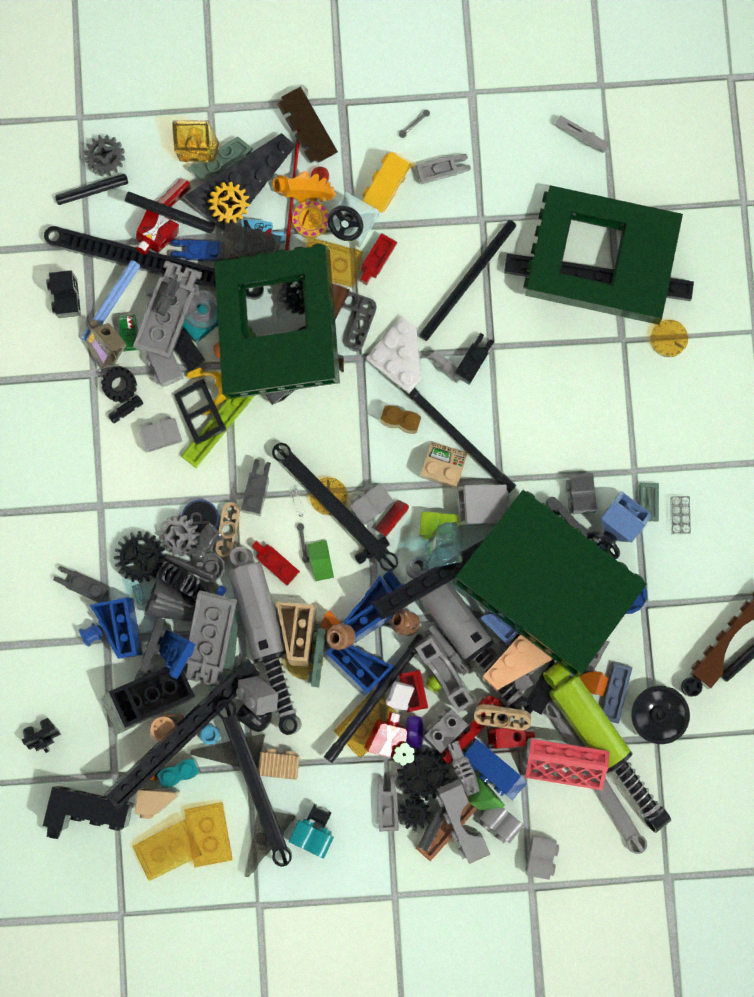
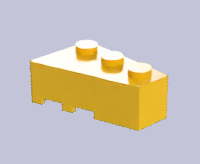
M391 151L389 154H385L381 161L383 165L380 171L376 170L372 177V185L370 187L367 186L362 194L364 197L362 201L381 213L386 211L395 197L400 184L405 181L408 170L415 165V163L397 152Z

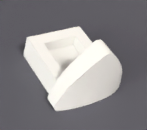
M394 681L386 704L396 709L407 710L414 687Z

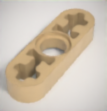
M233 502L224 505L218 532L225 539H232V542L227 541V547L230 550L226 551L225 554H222V551L219 550L220 547L224 546V540L216 543V553L222 558L230 557L237 534L240 508ZM231 506L237 511L236 514L232 515V520H236L235 523L230 521L224 522V518L229 519V513L226 510L230 509ZM225 525L233 527V533L229 536L224 535L222 532Z
M485 704L475 708L474 719L481 725L515 730H526L531 725V715L525 710ZM481 712H485V717H481ZM499 714H506L508 719L500 721L497 716ZM522 717L525 718L524 723H520Z

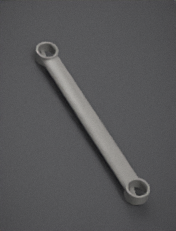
M549 701L545 707V714L553 721L564 741L568 745L585 747L562 712L561 714L553 703L554 701ZM549 705L557 717H552L548 714L547 708ZM587 770L583 771L585 775L590 774ZM596 778L590 780L592 782L600 783ZM605 778L603 790H594L625 838L628 849L635 854H641L647 848V840L644 836L640 835ZM636 836L640 837L643 840V848L637 840ZM631 840L635 842L639 851H635L630 847Z

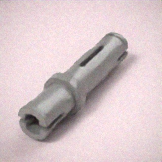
M560 115L555 126L585 142L586 146L590 145L602 153L605 152L609 145L608 142L596 136L595 132L587 131Z
M434 625L425 632L427 636L433 634L450 662L453 663L463 676L473 668L468 663L466 664L461 655Z

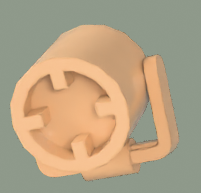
M162 713L163 717H158L151 724L150 730L153 738L160 741L177 725L171 717H179V723L184 716L182 714Z

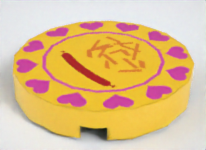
M309 200L299 204L294 210L292 217L293 226L297 233L311 239L324 234L327 230L328 210L318 201Z

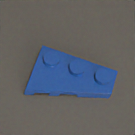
M166 629L163 638L158 643L161 644L159 652L161 657L166 660L165 665L170 669V675L178 679L188 658L192 656L196 644Z

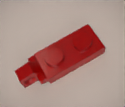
M383 233L380 234L362 264L361 271L364 273L360 278V282L367 285L371 277L376 279L395 249L397 241Z
M257 540L252 545V548L258 552L256 557L259 559V562L285 585L288 586L300 573L296 567L272 546L270 547L266 544L263 547Z
M475 720L470 723V731L468 733L464 731L456 739L459 741L462 751L486 727L485 725L478 724ZM447 748L443 752L445 755L443 760L450 764L453 758Z

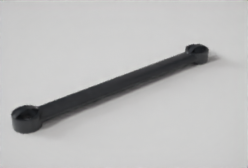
M286 443L276 444L272 449L274 459L281 462L379 562L383 570L388 572L395 570L399 563L397 556L390 552L293 454ZM279 446L287 447L289 455L287 456ZM275 450H277L285 459L277 458L275 455ZM385 555H392L395 558L396 565H394ZM382 558L392 567V569L385 568L382 565Z
M223 699L218 703L216 713L222 718L273 852V862L280 867L287 866L292 860V851L286 845L236 714V704L230 699ZM227 702H229L233 707L232 715ZM221 703H223L226 709L227 716H223L219 711ZM278 850L282 856L283 863L278 862L275 858V853ZM284 850L287 851L288 854H289V860H288V861H287V858H286V856H285Z

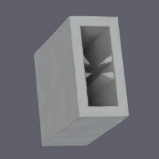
M464 485L458 487L459 526L496 525L508 509L509 493L507 486Z

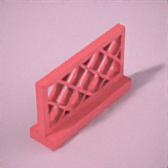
M531 739L525 778L603 790L610 751ZM548 764L551 768L545 769L543 765ZM568 767L571 771L565 773L562 769ZM536 768L540 771L539 773L530 772ZM587 770L590 774L584 775L581 772ZM557 772V773L560 774V775L555 776V775H552L551 773ZM577 775L579 778L573 779L571 776ZM596 778L600 783L592 782L590 780Z

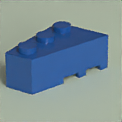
M380 575L343 622L350 625L355 631L354 643L382 626L393 616L391 615L381 620L372 605L374 601L391 592Z
M126 597L90 605L118 659L143 655L133 598Z
M355 646L342 650L330 648L323 656L364 696L394 667V665L386 663L373 655L371 656Z
M478 739L464 754L465 757L469 758L472 769H476L481 773L479 777L487 784L489 782L495 785L494 790L501 796L505 794L513 801L527 784L520 774Z

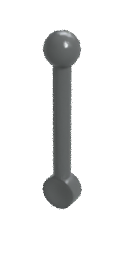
M424 110L423 114L417 120H415L408 128H406L405 130H401L399 132V136L401 138H405L407 132H409L415 125H417L424 117H428L430 115V111Z
M299 523L297 525V530L300 532L301 545L303 551L302 561L304 563L309 562L310 558L307 556L306 545L303 533L304 525L302 523Z

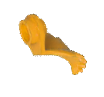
M303 171L295 178L279 175L273 179L272 183L273 190L276 193L285 197H293L300 203L307 201V198L312 201H317L318 198L321 202H324V198L326 201H329V198L332 200L336 196L334 187H331L330 182L326 183V178H322L319 181L318 174H314L309 178L307 171Z

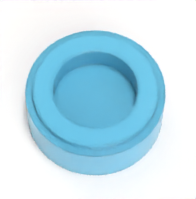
M207 725L201 730L200 738L203 743L212 745L219 740L220 732L217 727Z

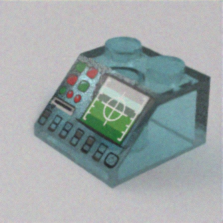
M446 522L435 529L424 545V570L462 562L463 540L457 522Z

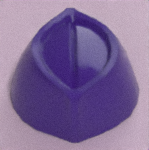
M409 716L406 724L407 744L412 748H421L424 737L423 720L420 716Z

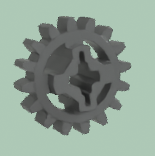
M107 134L105 139H102L101 135H98L97 141L92 138L93 144H86L89 150L84 151V154L88 156L84 158L85 162L89 163L87 165L88 168H93L94 174L100 171L101 176H104L105 172L111 176V171L113 170L117 173V167H123L120 161H125L126 159L122 155L125 153V150L121 148V142L116 143L115 137L110 140Z

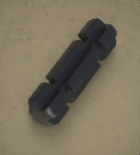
M136 395L132 398V401L126 402L117 408L116 412H111L108 417L112 423H116L120 420L119 418H124L133 412L134 408L143 405V401Z
M386 537L379 539L386 548L390 545ZM364 549L362 553L359 552L354 557L358 564H362L367 558L369 559L373 556Z

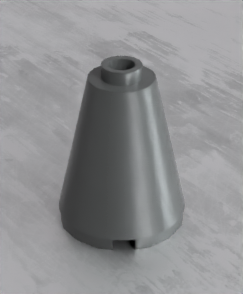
M157 579L151 590V596L147 601L144 614L149 617L192 622L196 602L169 584Z

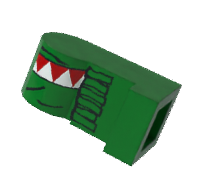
M135 314L119 316L120 337L126 343L123 352L139 350L133 346L138 334Z

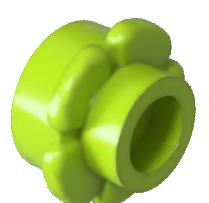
M435 674L431 677L428 676L427 687L431 692L439 693V690L443 688Z

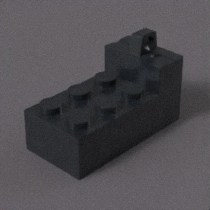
M164 667L109 691L101 700L116 734H120L141 722L191 701L195 695L183 669L178 679L170 675L169 668Z
M58 785L51 789L42 826L47 827L46 837L52 839H59L62 830L68 828L70 820L78 822L89 820L91 825L101 826L106 824L109 825V829L120 831L129 826L134 803L126 802L117 810L105 796Z

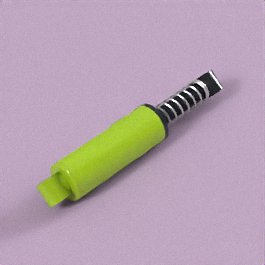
M558 662L545 671L543 676L552 687L549 692L552 700L586 748L610 751L606 773L615 771L617 774L616 778H620L622 781L620 785L624 784L627 788L625 791H629L631 794L629 798L633 797L635 800L634 804H638L640 807L638 810L643 811L641 815H643L646 825L654 833H657L671 822V817L660 806L658 801L653 800L654 795L649 794V788L644 787L645 782L640 781V775L635 774L636 769H632L631 763L627 762L633 755L632 751L580 677L570 676L569 671Z

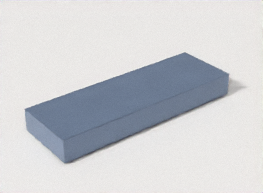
M613 663L602 705V710L608 719L617 724L620 721L633 668L618 663Z

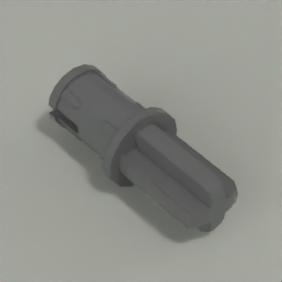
M170 279L164 293L160 294L161 298L154 312L162 316L166 315L171 302L175 300L173 297L180 286L178 280Z

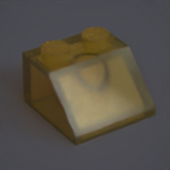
M173 120L174 151L180 162L206 163L216 161L219 141L209 120Z

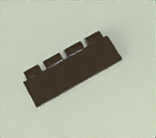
M301 86L282 96V101L278 102L277 106L283 116L288 113L291 114L285 120L292 132L300 130V132L295 134V137L301 148L309 146V149L304 151L309 162L312 163L317 160L320 163L338 153Z

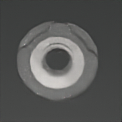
M200 290L194 291L187 296L182 308L183 315L191 326L208 328L218 320L217 298L213 293ZM198 305H204L207 312L205 314L199 313L197 310Z

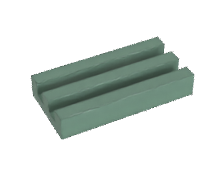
M639 483V505L644 508V487H647V511L650 513L651 487H654V517H650L648 522H659V483Z

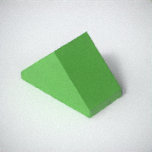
M327 540L309 543L308 548L315 582L334 578Z
M476 775L480 791L470 795L469 803L478 810L503 808L505 804L485 781Z

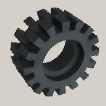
M118 366V368L112 367V370L108 369L106 371L107 373L103 375L101 384L104 394L110 400L122 403L124 400L128 401L130 397L134 396V392L137 390V382L131 371L121 366ZM116 378L126 380V388L123 391L113 390L112 382Z

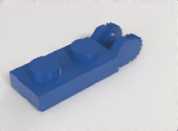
M171 240L172 246L186 247V251L170 252V257L219 262L224 258V242Z

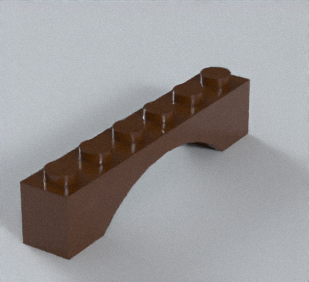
M754 591L751 594L753 598L749 602L746 600L739 608L741 610L737 617L734 615L728 621L729 627L725 631L721 630L715 637L717 640L713 646L709 645L704 650L703 654L705 656L700 661L696 660L691 666L692 671L690 675L698 678L707 689H711L723 675L725 653L735 634L743 626L754 620Z

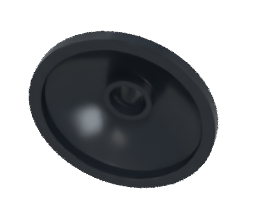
M653 686L645 689L637 696L632 706L631 719L636 732L646 741L654 744H669L679 739L685 733L690 721V710L687 701L677 690L667 686ZM657 711H660L662 714L659 719L655 716Z

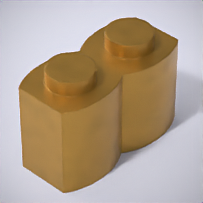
M386 405L384 406L380 422L386 427L399 428L405 433L416 434L421 416L412 411H402L396 406Z

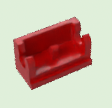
M416 670L400 674L401 683L414 687L407 712L428 708L421 671Z

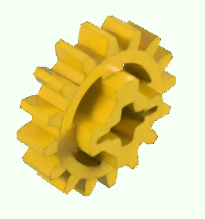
M224 182L221 183V188L218 186L214 187L216 193L210 192L213 199L208 200L209 203H212V206L208 209L214 210L212 216L218 215L219 222L225 219V224H229L231 219L232 223H236V218L242 220L243 216L241 214L248 213L245 207L250 206V204L246 203L245 200L249 196L243 195L246 190H239V184L233 187L232 182H229L228 186ZM226 190L224 196L222 198H218L219 194ZM235 193L239 196L240 200L235 197ZM229 200L235 204L228 207V204L223 203V201ZM217 206L221 207L223 213L220 212ZM235 208H240L236 214L232 215Z

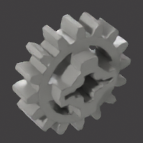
M180 514L168 517L166 521L162 522L164 527L160 528L163 534L159 538L164 539L162 545H167L166 551L172 550L173 556L176 554L179 557L187 555V552L190 549L196 548L195 544L199 543L196 536H199L200 533L195 532L198 526L192 525V519L187 521L186 515L181 517Z

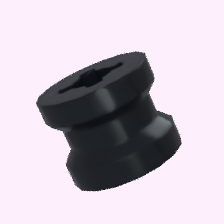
M686 678L681 683V690L686 696H697L702 692V683L698 678Z

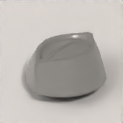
M207 553L208 562L206 564L197 562L196 567L216 575V580L222 577L227 563L220 556ZM200 577L202 580H204V581H206V582H211V581H208V580H206V579Z

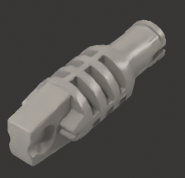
M459 741L447 745L454 761L452 766L466 795L469 796L479 792L476 775L471 767L469 758L464 756Z

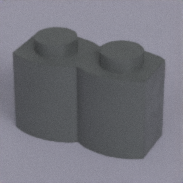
M593 473L570 475L569 480H566V490L570 491L571 499H568V509L572 510L573 515L596 513L597 505Z

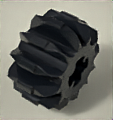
M414 797L412 799L413 804H410V801L406 799L405 802L408 806L400 805V808L405 810V812H398V816H405V818L400 820V823L408 821L406 829H409L410 825L413 824V831H416V824H419L420 828L423 829L424 825L421 822H430L425 816H431V812H424L430 806L426 804L421 807L424 800L421 799L416 804L417 799ZM412 809L420 811L417 819L414 817L410 818L409 814H412L410 812Z

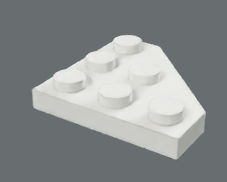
M402 316L365 359L408 394L421 381L418 329Z

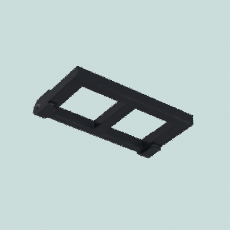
M204 379L174 394L196 445L227 430ZM202 388L209 404L188 414L182 398ZM212 410L218 427L198 436L192 420Z

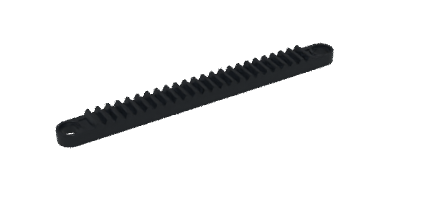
M57 226L48 227L44 232L45 241L52 247L126 267L133 260L140 265V271H146L164 277L166 268H164L165 261L181 265L182 273H184L186 267L202 272L201 279H196L195 284L200 287L203 286L216 290L215 268L151 251L144 255L136 247ZM58 232V240L51 241L49 239L50 233ZM263 286L260 287V291L257 294H251L249 289H246V298L257 300L264 294Z

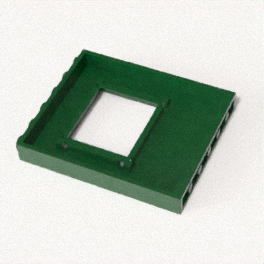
M549 185L548 192L544 191L542 199L545 207L544 209L540 208L538 219L542 220L541 225L536 226L534 235L538 237L537 243L532 244L530 253L534 254L533 260H529L527 267L530 275L529 278L525 277L523 289H526L525 296L659 325L663 317L683 214ZM571 220L622 231L611 284L560 273Z
M314 244L312 247H295L294 250L288 251L281 249L275 251V253L268 254L262 252L258 253L257 256L243 255L238 259L224 258L219 262H214L222 394L227 399L340 383L330 250L326 245ZM302 280L306 330L249 338L246 289Z

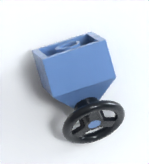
M621 491L601 518L605 532L602 534L593 531L588 534L587 538L593 539L598 547L607 550L614 559H618L620 557V549L616 541L632 543L646 526L652 514Z

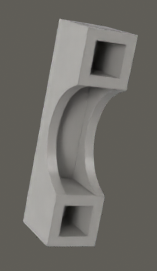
M433 634L416 643L415 649L439 680L447 698L457 713L474 703L473 695Z
M459 780L438 788L439 795L436 798L440 807L444 806L446 813L443 815L447 824H452L454 830L451 831L454 841H459L461 847L458 848L462 860L466 858L468 863L471 864L491 855L482 834L469 831L461 825L460 816L463 808L469 801Z

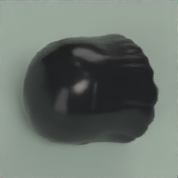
M243 704L237 712V717L250 730L261 732L271 723L272 713L255 715Z

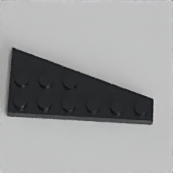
M281 133L186 194L183 198L221 230L228 233L235 223H232L230 219L229 224H225V219L219 222L218 215L212 216L214 210L208 209L212 206V203H209L208 200L213 199L210 192L216 193L214 187L218 186L221 188V183L224 182L226 186H228L229 182H232L233 187L239 184V190H246L243 195L249 196L245 202L251 204L296 145ZM226 190L221 192L218 198H222ZM235 193V197L240 200L239 196ZM229 200L223 201V203L228 204V207L235 204ZM217 206L220 212L223 213L221 207ZM235 208L232 215L236 214L240 208Z

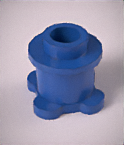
M92 623V626L86 629H78L86 646L90 647L92 642L102 640L101 636L104 634L99 624L95 625Z

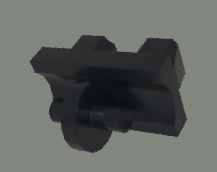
M46 718L39 722L42 730L38 732L32 726L23 729L24 739H22V742L29 750L33 748L36 751L43 749L45 753L50 752L49 745L54 743L53 738L61 735L59 729L49 718Z

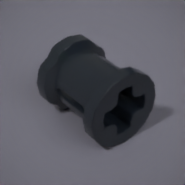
M314 803L307 820L312 819L322 824V827H325L332 812H327L317 807V804Z

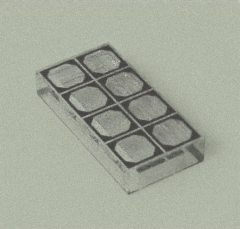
M670 496L671 535L691 534L690 496Z

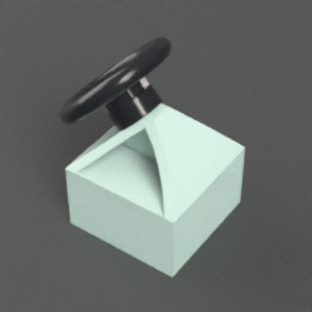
M346 192L338 206L330 211L327 219V230L331 231L338 239L348 241L360 248L379 217V210Z

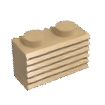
M265 748V752H260L258 772L260 776L297 780L300 756H297L295 751L285 750L284 754H278L276 749Z

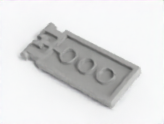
M165 261L164 268H166L164 277H159L133 346L136 349L170 360L188 314L189 305L196 293V288L193 287L196 279H201L202 272L186 267L184 273H182L181 265ZM174 278L180 282V286L173 297L175 300L171 302L165 316L159 315L154 312V309L161 298L160 294L164 293L170 279Z
M199 590L189 641L196 645L192 656L186 662L188 667L184 674L187 680L199 682L200 677L204 678L203 684L215 687L221 683L218 675L219 671L222 672L224 669L238 600Z

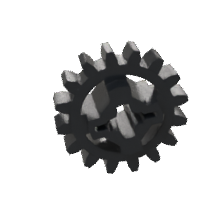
M303 281L283 283L284 286L279 287L282 294L278 295V297L283 298L280 304H286L285 310L292 309V314L297 312L299 315L304 314L305 308L304 306L301 307L304 301ZM294 282H297L295 287H290Z

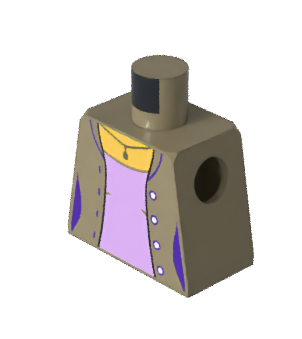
M96 320L90 321L86 326L91 334L86 343L98 366L102 369L116 363L126 343L111 324L106 323L100 326Z

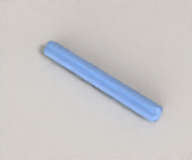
M130 261L92 319L96 320L100 326L104 323L140 268L137 262ZM86 328L81 336L85 342L91 334L88 328Z

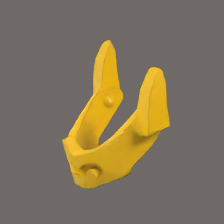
M200 367L186 374L188 379L195 377L205 378L206 376L213 377L216 380L215 386L219 388V393L214 400L215 405L217 406L226 399L222 394L220 372L216 370L204 372ZM209 410L208 412H206V413H204V414H202V415H209V414H212L213 412H212V410Z

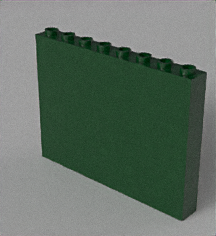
M525 490L520 492L452 581L577 678L583 674L647 585L639 574L631 572L626 564L618 562L610 552L602 550L593 539L585 537L577 527L569 525L564 517L556 515L547 504L539 502L531 492Z

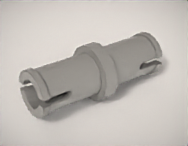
M436 349L428 359L434 362L441 369L442 373L445 372L457 383L460 379L453 375L457 367L452 364V360L446 359Z

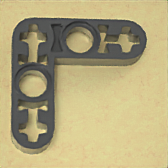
M349 291L347 297H354L356 303L353 306H348L344 302L342 308L357 313L347 338L348 348L351 351L357 352L364 346L377 305L373 299ZM368 303H371V307L373 308V310L370 309L368 311L367 317L359 316L360 313L362 315H364L365 313V307H363V305H368ZM360 320L366 321V329H358L356 326L357 322ZM353 331L364 334V337L359 336L358 342L361 344L356 345V347H353L352 342H350L356 338V333H353Z

